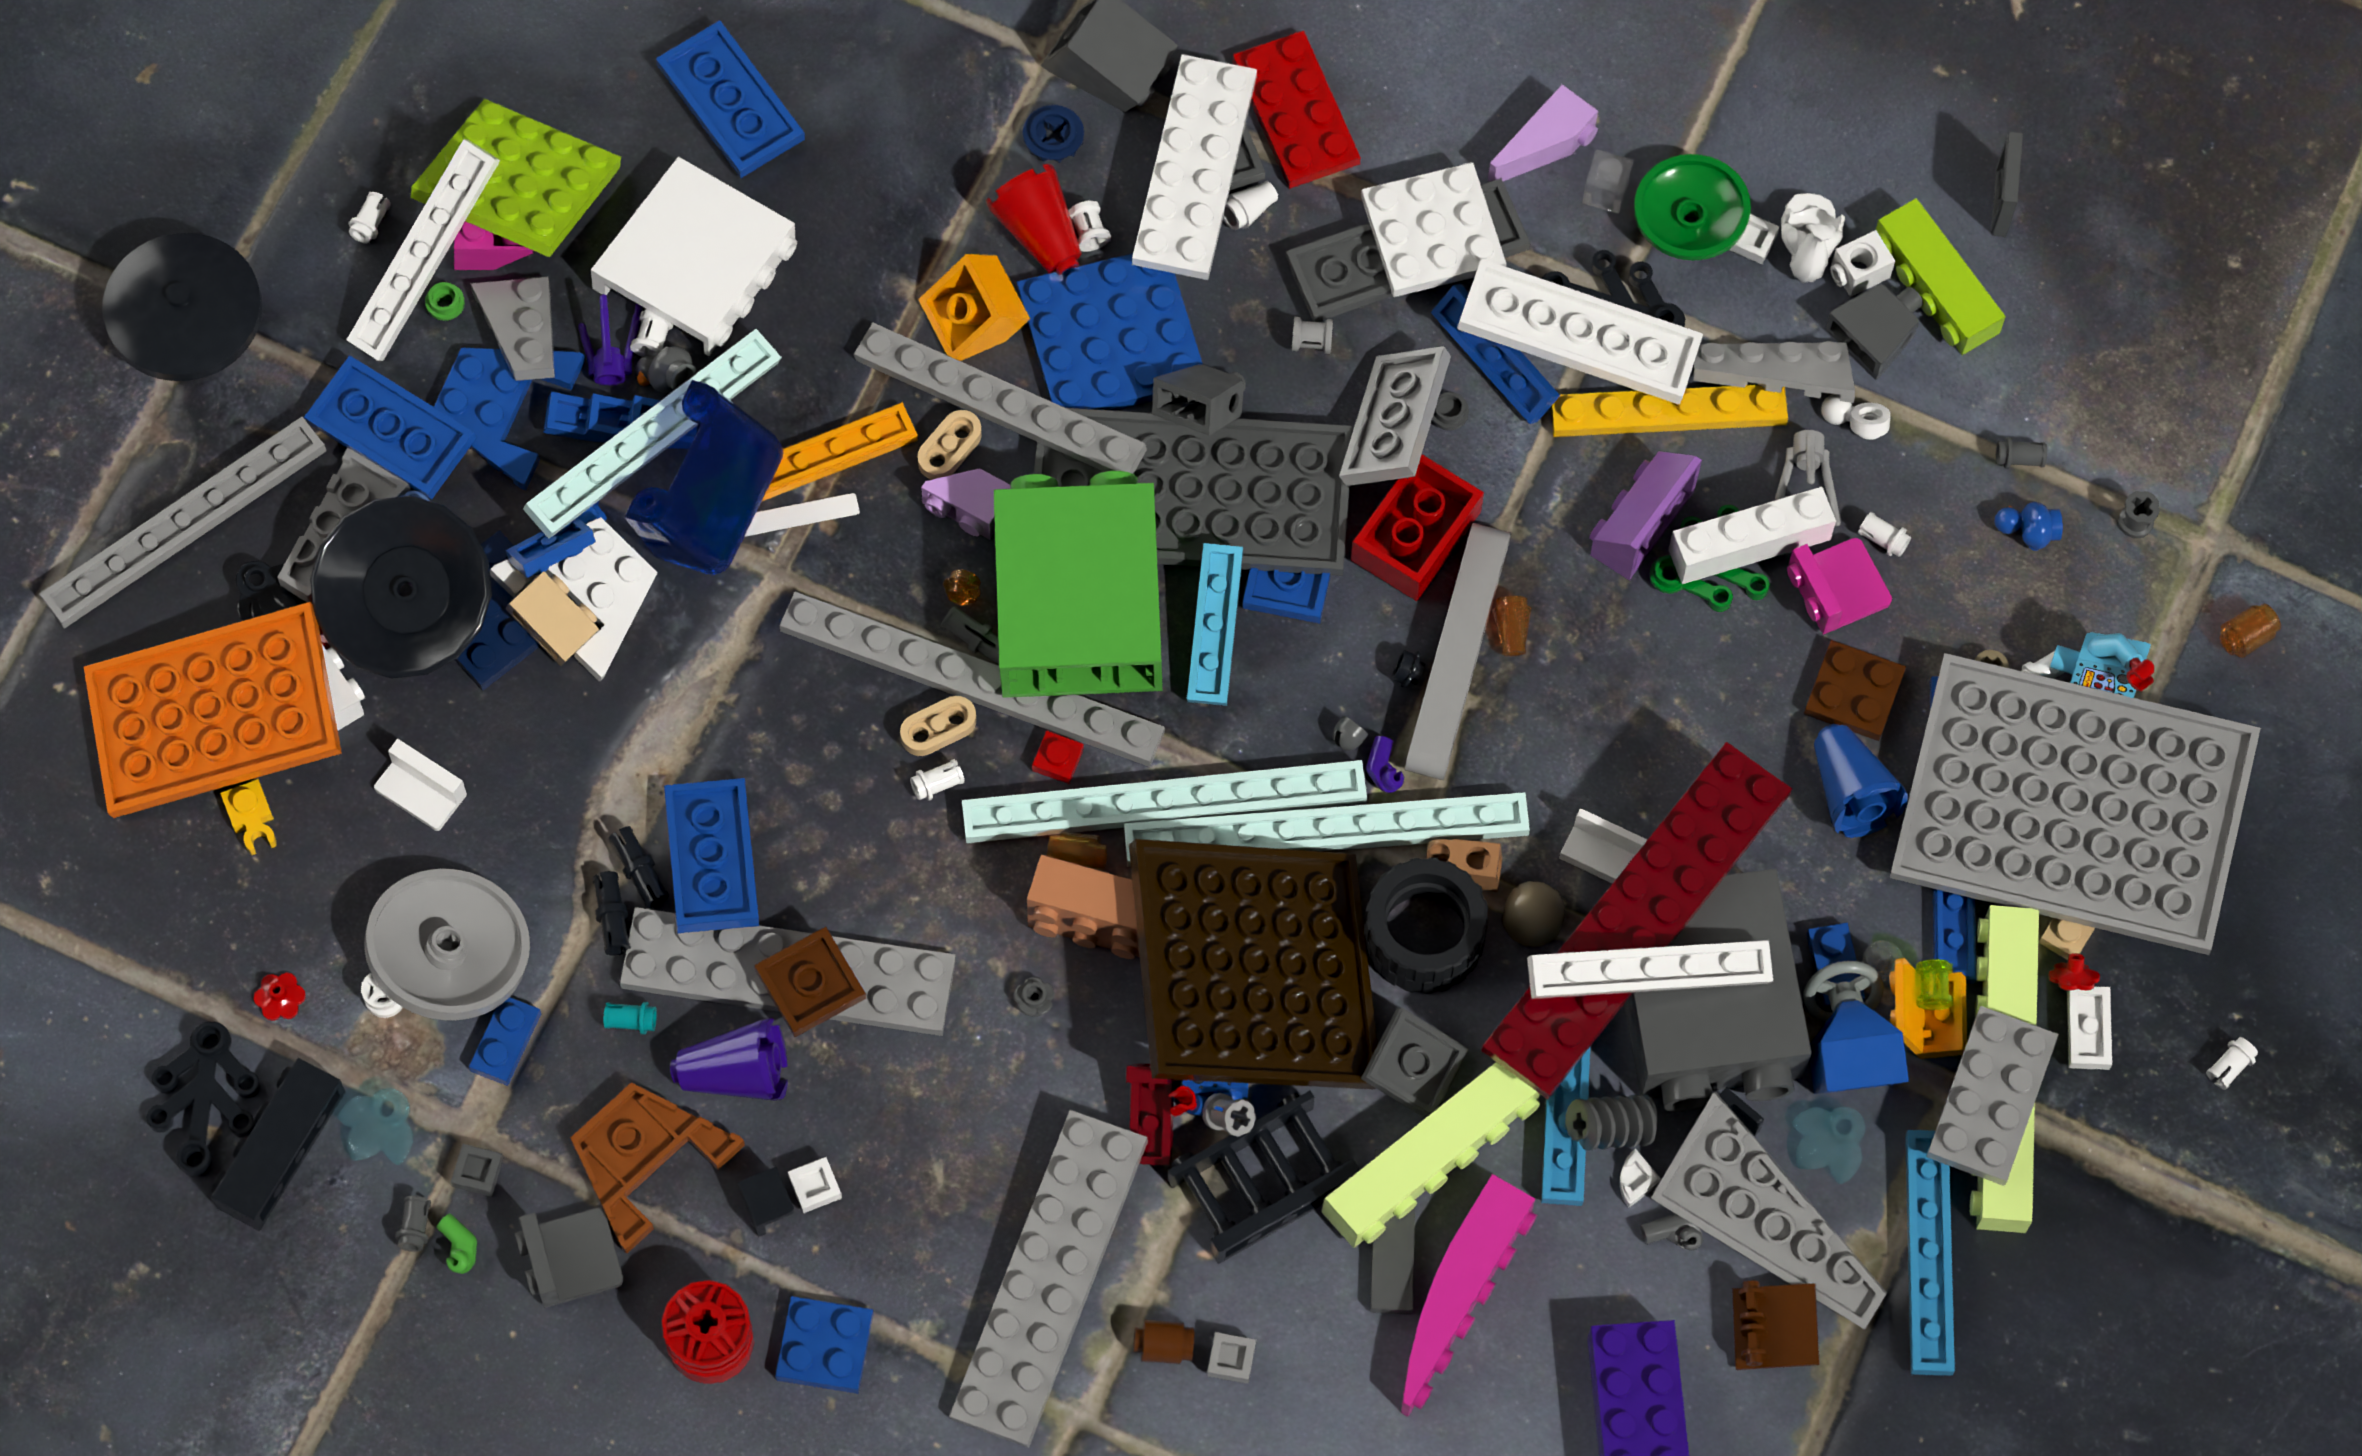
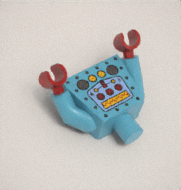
M2087 633L2080 652L2057 645L2050 668L2072 674L2070 683L2134 698L2136 690L2143 691L2154 682L2151 675L2155 670L2152 661L2146 660L2151 644L2127 639L2120 633Z

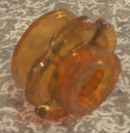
M963 569L954 570L951 572L950 577L946 578L943 582L948 599L955 604L967 605L974 603L981 595L979 588L981 585L980 579L970 571Z

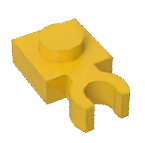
M259 779L220 793L235 833L246 830L244 844L251 855L256 854L253 845L254 840L261 836L268 839L271 848L276 847L277 841L273 830L263 824L274 818Z

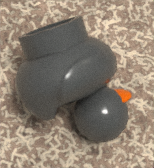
M676 346L665 347L655 357L647 355L640 358L635 367L639 385L647 386L651 384L656 391L666 394L672 393L697 374L690 354L684 348Z

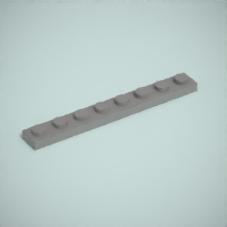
M871 324L854 353L856 361L1101 471H1125L1134 474L1147 451L1145 443L878 324Z
M300 417L39 593L42 601L65 629L325 453L324 443L305 419Z

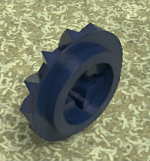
M1060 105L1040 107L1033 111L1024 123L1023 142L1028 147L1030 155L1035 154L1043 162L1056 160L1061 163L1064 158L1070 155L1074 157L1080 145H1083V123L1079 116L1067 107ZM1046 129H1050L1052 132L1061 130L1060 139L1062 143L1054 138L1047 141Z

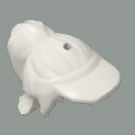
M1811 193L1794 195L1787 203L1781 218L1782 240L1788 251L1792 254L1790 267L1793 275L1801 283L1814 282L1822 277L1828 265V258L1833 254L1843 238L1842 227L1845 221V217L1842 214L1836 218L1835 209L1830 200L1821 195Z

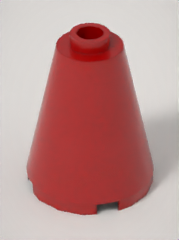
M1043 164L1045 172L1036 174L1032 168L1012 178L995 191L999 198L993 201L988 197L986 205L989 211L1049 274L1057 272L1060 276L1065 270L1079 265L1077 259L1080 258L1082 253L1057 172L1052 164Z

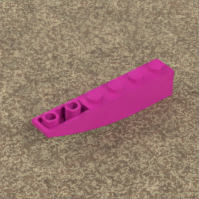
M1493 1174L1451 1241L1425 1301L1407 1369L1401 1413L1407 1417L1414 1406L1422 1409L1433 1390V1387L1429 1386L1428 1383L1435 1372L1442 1375L1454 1355V1352L1450 1351L1449 1348L1456 1337L1462 1340L1465 1338L1475 1320L1470 1315L1477 1302L1484 1305L1495 1288L1496 1283L1492 1282L1491 1279L1498 1268L1503 1271L1506 1270L1517 1250L1512 1247L1513 1242L1518 1234L1526 1236L1536 1220L1537 1215L1532 1212L1535 1198Z

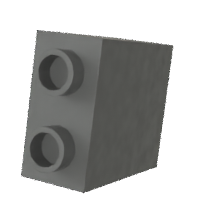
M1777 869L1726 875L1670 945L1671 947L1769 940L1773 982L1768 984L1633 992L1624 1003L1640 1095L1647 1094L1652 1099L1663 1097L1664 1108L1667 1111L1685 1112L1703 1108L1712 1096V1091L1722 1090L1726 1087L1728 1089L1744 1087L1746 1099L1750 1101L1775 1100L1793 1093L1795 1090L1793 1080L1803 1078L1811 1057V1048Z

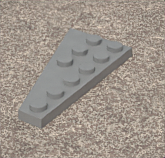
M1713 1092L1651 1196V1199L1791 1285L1815 1283L1817 1301L1861 1328L1866 1329L1886 1296V1290L1717 1092Z

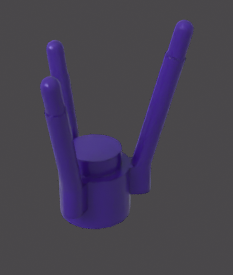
M601 294L599 300L602 348L597 350L596 356L586 325L579 323L578 329L588 361L589 377H594L595 383L599 385H618L625 381V375L632 374L633 351L630 345L632 340L637 338L641 322L639 317L643 307L639 304L635 306L623 356L620 354L619 348L611 347L607 296Z

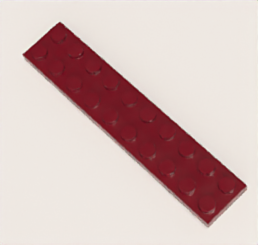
M1726 742L1556 954L1670 947L1790 796L1792 788ZM1529 987L1482 1045L1481 1051L1548 1100L1633 992L1532 999Z

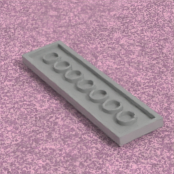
M635 907L629 935L631 949L626 950L620 986L621 989L779 1012L757 975L754 965L813 933L766 926L678 933L676 913ZM832 936L865 991L866 999L830 1018V1020L943 1036L956 954Z
M1072 1110L1069 1111L949 1416L951 1420L1021 1446L1030 1447L1148 1143L1146 1136Z

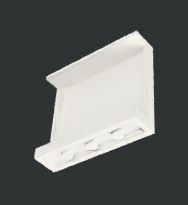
M678 157L592 267V287L597 292L605 295L613 289L704 342V354L710 356L717 345L722 347L727 342L736 320L739 317L744 318L749 313L758 291L761 288L766 289L771 284L776 273V267L782 260L787 261L794 253L797 246L795 223Z

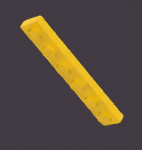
M1746 385L1744 388L1735 386L1686 388L1680 405L1640 391L1562 394L1551 406L1553 437L1785 426L1788 422L1785 387H1782L1781 393L1765 391V388L1760 385Z

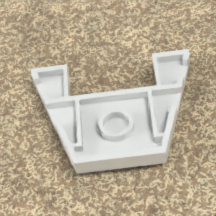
M601 517L586 524L593 531L595 543L584 548L580 554L567 557L550 566L545 571L549 577L553 574L558 576L570 590L567 595L578 605L580 603L586 605L598 619L596 623L601 629L575 653L574 657L599 682L608 671L658 573ZM509 559L494 565L490 569V576L513 598H516L539 576L533 575L526 578L510 564Z

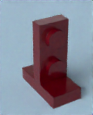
M1137 1063L1127 1066L1126 1082L1131 1083L1130 1131L1146 1136L1148 1139L1139 1164L1171 1165L1173 1115L1170 1113V1109L1174 1107V1097H1168V1094L1174 1090V1082L1179 1080L1152 1079L1150 1063Z

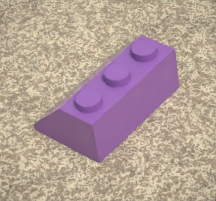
M1658 451L1651 462L1644 460L1634 474L1633 480L1636 482L1628 492L1623 489L1619 493L1611 507L1614 510L1613 514L1607 521L1601 519L1591 532L1589 539L1593 540L1590 556L1630 580L1693 495L1702 460L1692 455Z

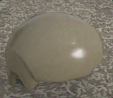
M1527 881L1521 883L1517 888H1513L1508 895L1502 918L1503 926L1514 941L1524 946L1542 947L1558 937L1564 922L1565 904L1558 890L1544 882Z

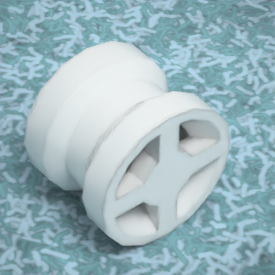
M371 973L365 977L362 982L361 993L367 1009L373 1015L379 1018H389L402 1010L403 1007L388 997L378 986ZM385 997L388 998V999H385V1000H380V1001L378 1002V999H379V998H385Z

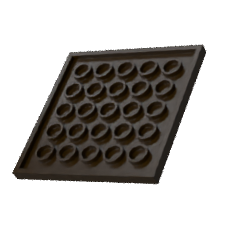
M1145 839L1133 840L1129 844L1152 1079L1375 1090V1087L1361 1079L1378 1045L1366 940L1364 938V922L1356 854Z

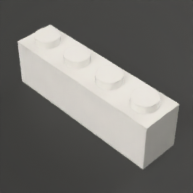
M1819 487L1674 530L1668 550L1681 584H1685L1786 554L1805 544L1812 546L1829 541L1836 520L1823 487Z

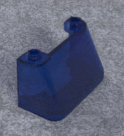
M692 380L683 397L682 410L689 420L701 424L669 491L655 487L643 489L632 500L625 519L656 558L705 574L715 575L726 570L732 563L775 475L784 452L783 446L770 430L714 387Z

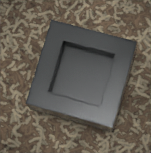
M462 1144L451 1179L452 1187L492 1197L504 1159L502 1153Z

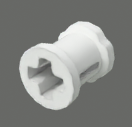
M1083 201L1075 204L1068 210L1079 237L1077 240L1080 249L1084 252L1097 250L1111 240L1110 232L1103 227L1099 217L1101 208L1097 201Z
M645 309L639 317L642 324L638 336L632 340L630 348L641 357L647 355L655 357L664 349L663 345L667 333L674 325Z

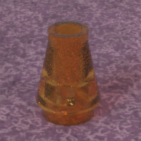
M1505 596L1497 598L1496 607L1492 609L1502 646V655L1521 656L1526 654V640L1532 607L1528 606L1526 597Z

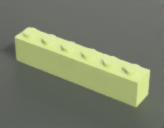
M1497 1062L1494 1063L1328 1195L1324 1200L1321 1212L1353 1248L1364 1240L1367 1244L1373 1242L1385 1231L1386 1226L1384 1224L1394 1215L1398 1219L1403 1218L1416 1206L1417 1201L1415 1199L1425 1191L1429 1194L1437 1191L1448 1180L1447 1173L1456 1166L1460 1169L1467 1167L1479 1155L1477 1149L1487 1141L1491 1145L1498 1142L1509 1131L1510 1128L1507 1125L1517 1117L1525 1120L1533 1114L1540 1106L1538 1102L1540 1094Z

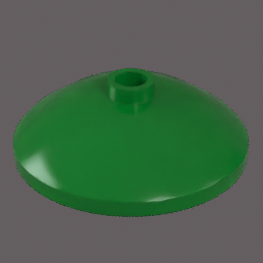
M1699 154L1678 155L1655 165L1641 180L1636 191L1634 203L1636 223L1644 238L1660 252L1682 260H1704L1728 251L1740 240L1746 231L1751 212L1750 195L1738 173L1718 159ZM1694 217L1698 221H1696L1695 223H1689L1685 220V218Z

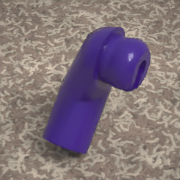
M1375 736L1366 771L1381 791L1393 793L1402 787L1404 783L1403 773L1401 771L1396 772V769L1388 762L1394 742L1384 736Z

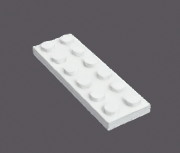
M1187 55L1181 56L1132 256V265L1205 280L1209 279L1256 82L1257 69Z
M1482 258L1457 327L1458 330L1678 405L1682 401L1703 333Z

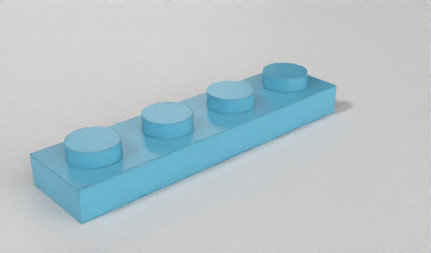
M1203 543L1187 702L1227 706L1243 547Z

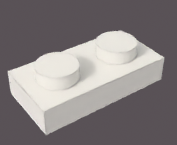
M2094 986V989L2088 991L2080 989L2067 990L2069 1068L2110 1070L2112 1066L2110 987Z

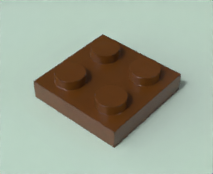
M1831 640L1806 705L1804 715L1829 724L1848 726L1854 733L1879 741L1906 666Z
M827 927L814 932L754 965L757 975L794 1038L866 999L865 991Z

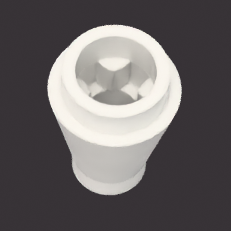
M1264 181L1259 185L1229 194L1223 216L1224 222L1233 230L1247 229L1271 204L1278 200L1276 189L1270 182Z

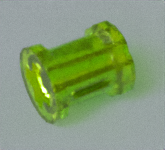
M1939 959L1921 961L1916 964V973L1920 975V995L1916 998V1005L1919 1008L1942 1010L1953 1006V997L1949 995V975L1953 971V964Z

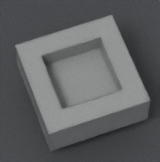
M1215 1332L1207 1376L1248 1384L1256 1339Z

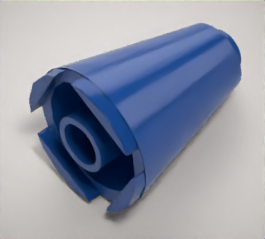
M1832 724L1824 727L1814 741V749L1832 826L1838 834L1839 831H1843L1845 837L1848 838L1866 836L1887 826L1884 819L1893 812L1898 818L1908 804V794L1904 786L1848 726Z

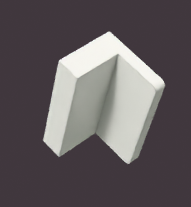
M397 739L388 750L392 763L374 785L375 791L435 831H439L467 796L464 783L449 771Z
M1580 809L1576 815L1574 827L1560 852L1559 859L1613 883L1647 839Z

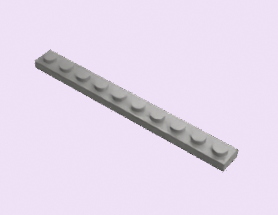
M794 592L780 623V632L946 693L965 697L976 704L1151 767L1165 733L1164 726L1079 695L1003 698L999 666L798 592Z

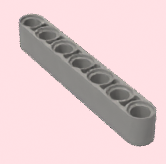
M1472 523L1408 752L1405 771L1444 781L1505 561L1511 532Z

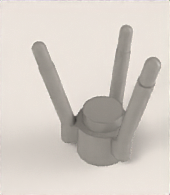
M1814 430L1799 431L1794 435L1793 447L1786 449V462L1775 500L1784 498L1794 463H1796L1799 469L1806 470L1808 484L1815 482V470L1821 465L1827 499L1836 520L1835 526L1837 527L1841 524L1829 465V451L1824 449L1825 436Z

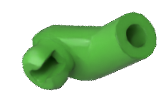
M450 1213L438 1223L437 1229L451 1242L450 1257L446 1259L447 1267L452 1272L463 1274L468 1272L476 1262L477 1238Z

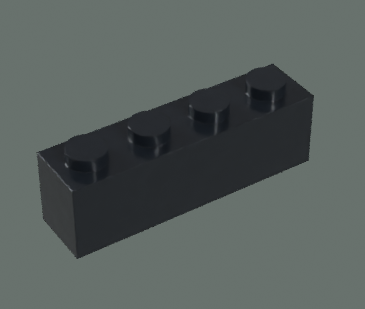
M297 1058L292 1068L287 1066L283 1070L277 1081L276 1088L278 1090L270 1102L265 1101L261 1105L255 1117L256 1126L249 1137L243 1136L233 1152L234 1161L227 1172L221 1171L211 1188L213 1193L211 1198L218 1210L259 1232L346 1093L340 1079L300 1058Z

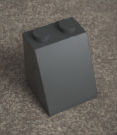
M1090 0L1078 9L1040 66L1119 110L1127 112L1136 105L1144 106L1155 91L1151 86L1157 76L1162 78L1169 71L1175 61L1171 58V55L1178 45L1122 0Z

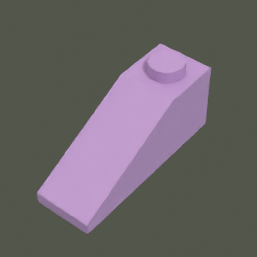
M1561 85L1490 162L1488 181L1491 182L1500 178L1503 181L1570 156L1580 145L1587 146L1598 131L1596 127L1598 110L1564 85Z

